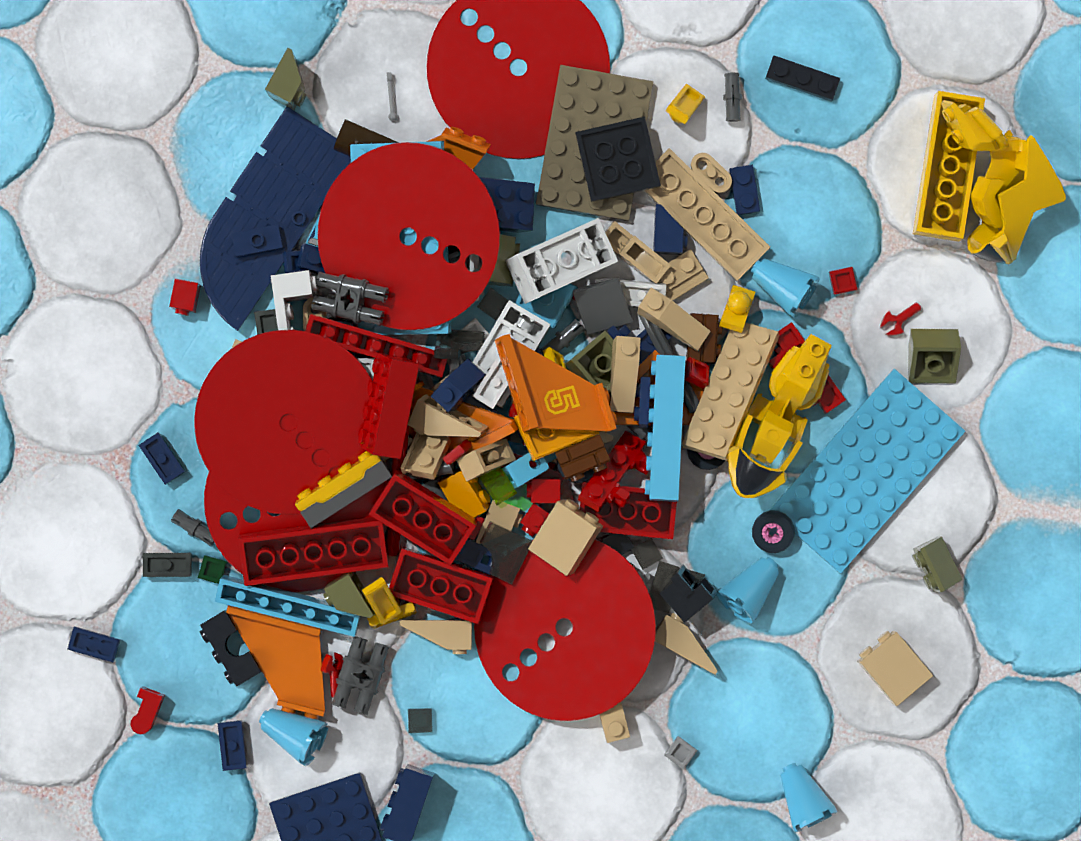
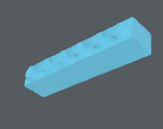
M657 355L656 361L651 362V375H656L655 385L650 384V399H654V408H649L648 423H653V432H648L647 447H652V456H647L646 470L651 471L650 480L645 482V494L650 495L649 500L678 502L685 356Z
M223 575L220 578L215 602L353 637L357 633L361 618L359 615L336 610L334 605L329 606L326 600L263 584L245 586L243 579Z

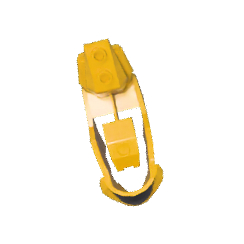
M944 100L941 102L944 109L942 114L952 127L953 131L951 134L954 141L962 148L969 150L990 151L991 156L990 166L986 175L978 177L970 196L975 213L982 219V225H979L969 235L967 239L968 250L973 255L986 261L1011 264L1016 260L1033 214L1038 210L1066 200L1062 184L1032 135L1027 140L1014 137L1011 130H1008L1003 135L1002 130L982 109L978 107L971 108L966 104L957 106L954 102Z
M812 334L809 335L800 348L793 346L791 350L789 349L771 372L769 389L774 400L770 401L762 397V394H757L750 405L734 446L728 450L727 462L732 487L737 495L742 498H756L784 484L787 481V474L784 471L803 444L800 440L808 420L805 416L802 418L796 415L795 411L809 409L821 398L829 374L828 369L830 365L826 361L832 346ZM753 421L759 424L760 427L751 452L748 455L742 450L750 423ZM787 440L793 442L777 469L765 467L752 459L754 458L769 466L783 449Z

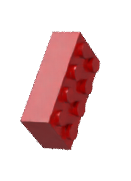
M378 353L377 358L373 361L372 372L374 376L373 381L368 386L369 402L363 411L365 422L358 436L360 447L372 455L401 459L419 368L418 363L405 357Z
M397 469L369 512V515L450 566L473 532L478 521Z
M588 482L582 483L581 492ZM620 486L630 493L629 500L624 507L614 502H605L599 512L580 502L579 510L585 514L589 512L599 519L598 523L603 525L600 532L673 539L677 502L649 500L650 495L645 494V488Z
M403 547L389 589L394 597L478 624L481 620L494 576L452 563L450 566L437 557Z

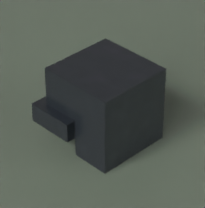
M683 564L674 572L670 578L671 581L664 586L660 595L685 623L711 602L718 591L706 577L698 582Z

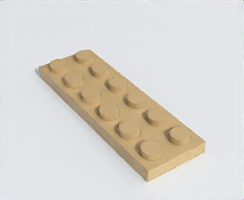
M668 148L655 162L661 186L644 191L657 204H661L678 224L721 267L738 281L769 250L770 246Z
M745 323L742 333L733 330L729 331L721 354L709 378V385L705 387L682 441L683 448L728 460V450L734 446L780 336L778 331Z

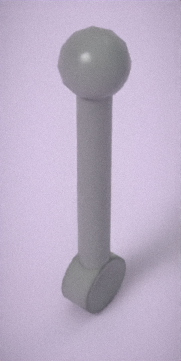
M387 72L390 104L388 118L390 121H396L398 116L395 113L392 73Z

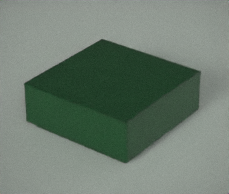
M204 555L198 578L219 584L220 578L225 573L228 561Z

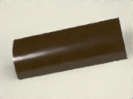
M345 119L336 139L334 150L351 157V144L399 142Z

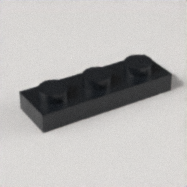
M775 55L772 57L765 77L767 80L831 102L840 81L839 77Z

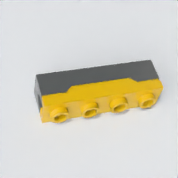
M365 451L358 456L359 461L351 465L349 462L338 469L339 474L333 478L328 475L317 483L319 486L311 491L308 488L298 494L297 497L299 499L296 500L295 505L310 528L391 478L392 472L383 458Z

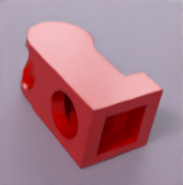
M143 686L139 689L137 697L143 699L138 713L133 716L130 723L131 729L137 734H145L152 729L165 694Z

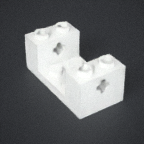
M599 218L516 254L505 260L523 302L526 304L618 262V259ZM563 252L571 256L570 265H565L562 262L561 255Z
M309 270L271 275L278 330H295L291 327L290 320L294 319L293 307L288 302L306 300L314 297L315 292H319V287L316 286V281L318 280Z
M509 300L473 363L487 374L498 357V350L494 340L507 334L514 336L535 351L548 332L550 324ZM480 382V383L476 386V388L473 390L474 393L476 392V390H477V388L479 387V385L481 384V382ZM509 385L496 404L500 408L504 407L511 395Z

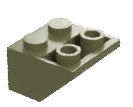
M938 536L913 548L915 552L912 555L913 560L918 568L921 567L925 573L923 580L928 589H932L934 592H943L963 580L942 536Z

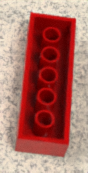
M374 517L321 523L312 528L306 525L239 534L238 537L245 586L388 567L383 523Z

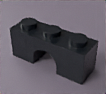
M224 610L200 624L202 630L199 632L206 643L210 642L214 648L212 655L218 664L222 662L227 670L224 672V675L230 684L234 683L237 687L262 671L250 651L241 656L234 655L229 651L227 647L228 638L238 630L228 613H226L227 610Z

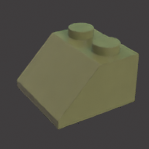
M287 48L265 91L270 98L295 110L296 106L300 107L306 94L304 93L305 87L293 51Z
M500 234L497 262L487 285L513 287L514 280L505 260L520 253V243H515L516 237Z
M958 329L910 330L908 345V381L910 383H956L961 354Z
M606 330L570 359L565 364L566 368L593 385L602 383L603 387L609 391L612 337Z
M356 572L344 573L330 581L324 588L326 592L323 594L329 606L334 605L336 610L371 618L375 614L362 592V589L365 587Z

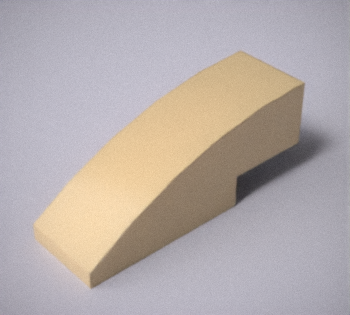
M613 221L605 230L614 253L655 284L671 266L616 221Z

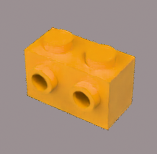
M460 468L455 470V474L445 475L438 482L447 500L472 517L486 512L491 505L490 496L485 489L482 490L478 483V478L466 482Z

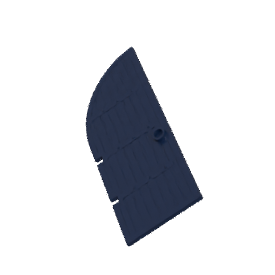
M286 106L260 145V147L266 150L264 156L258 152L254 154L230 190L231 193L236 195V198L232 201L225 197L210 220L201 244L200 273L207 297L221 318L237 331H239L271 283V275H276L283 265V252L293 250L323 205L333 182L351 163L350 156L334 150L336 137ZM279 225L283 249L236 258L231 233Z

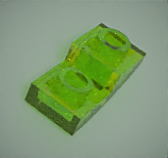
M501 467L479 477L496 505L517 494Z

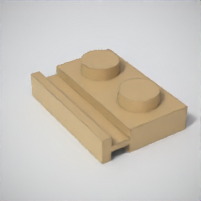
M690 249L669 262L671 266L657 283L667 284L666 297L673 301L706 281L709 277Z
M416 432L401 465L402 473L406 474L408 472L412 473L413 476L434 480L442 464V458L445 457L451 444L450 436H428Z

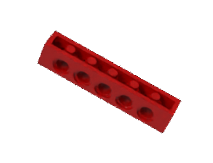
M312 314L309 315L305 331L326 337L338 343L346 350L371 358H377L378 353L405 357L419 364V372L437 377L443 376L449 355Z

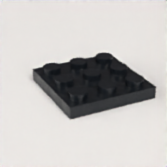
M645 116L575 132L591 202L661 186Z

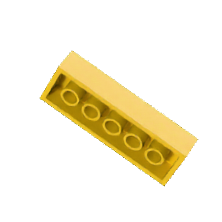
M938 91L933 98L912 234L959 242L964 239L977 151L962 148L954 141L951 134L953 131L952 127L942 114L944 109L941 102L946 100L954 102L957 106L966 104L971 108L978 107L984 110L985 98Z

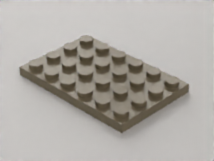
M560 65L536 205L629 221L634 193L595 202L590 201L575 132L644 116L647 121L653 81Z

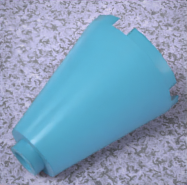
M765 258L762 261L758 260L751 270V273H753L752 279L793 318L799 315L796 313L797 309L801 308L803 310L817 287L813 285L814 281L819 282L820 280L816 275Z
M769 557L758 559L722 586L717 592L716 597L727 610L730 607L736 612L734 616L746 623L752 624L757 619L779 574L778 564Z
M271 708L269 711L265 710L259 720L261 730L304 766L309 765L315 757L312 754L315 750L320 751L328 733V727H326L328 724L324 721Z
M792 763L783 768L784 773L780 777L795 833L802 831L801 828L808 826V828L831 817V814L838 812L834 804L802 765L797 766L796 763Z

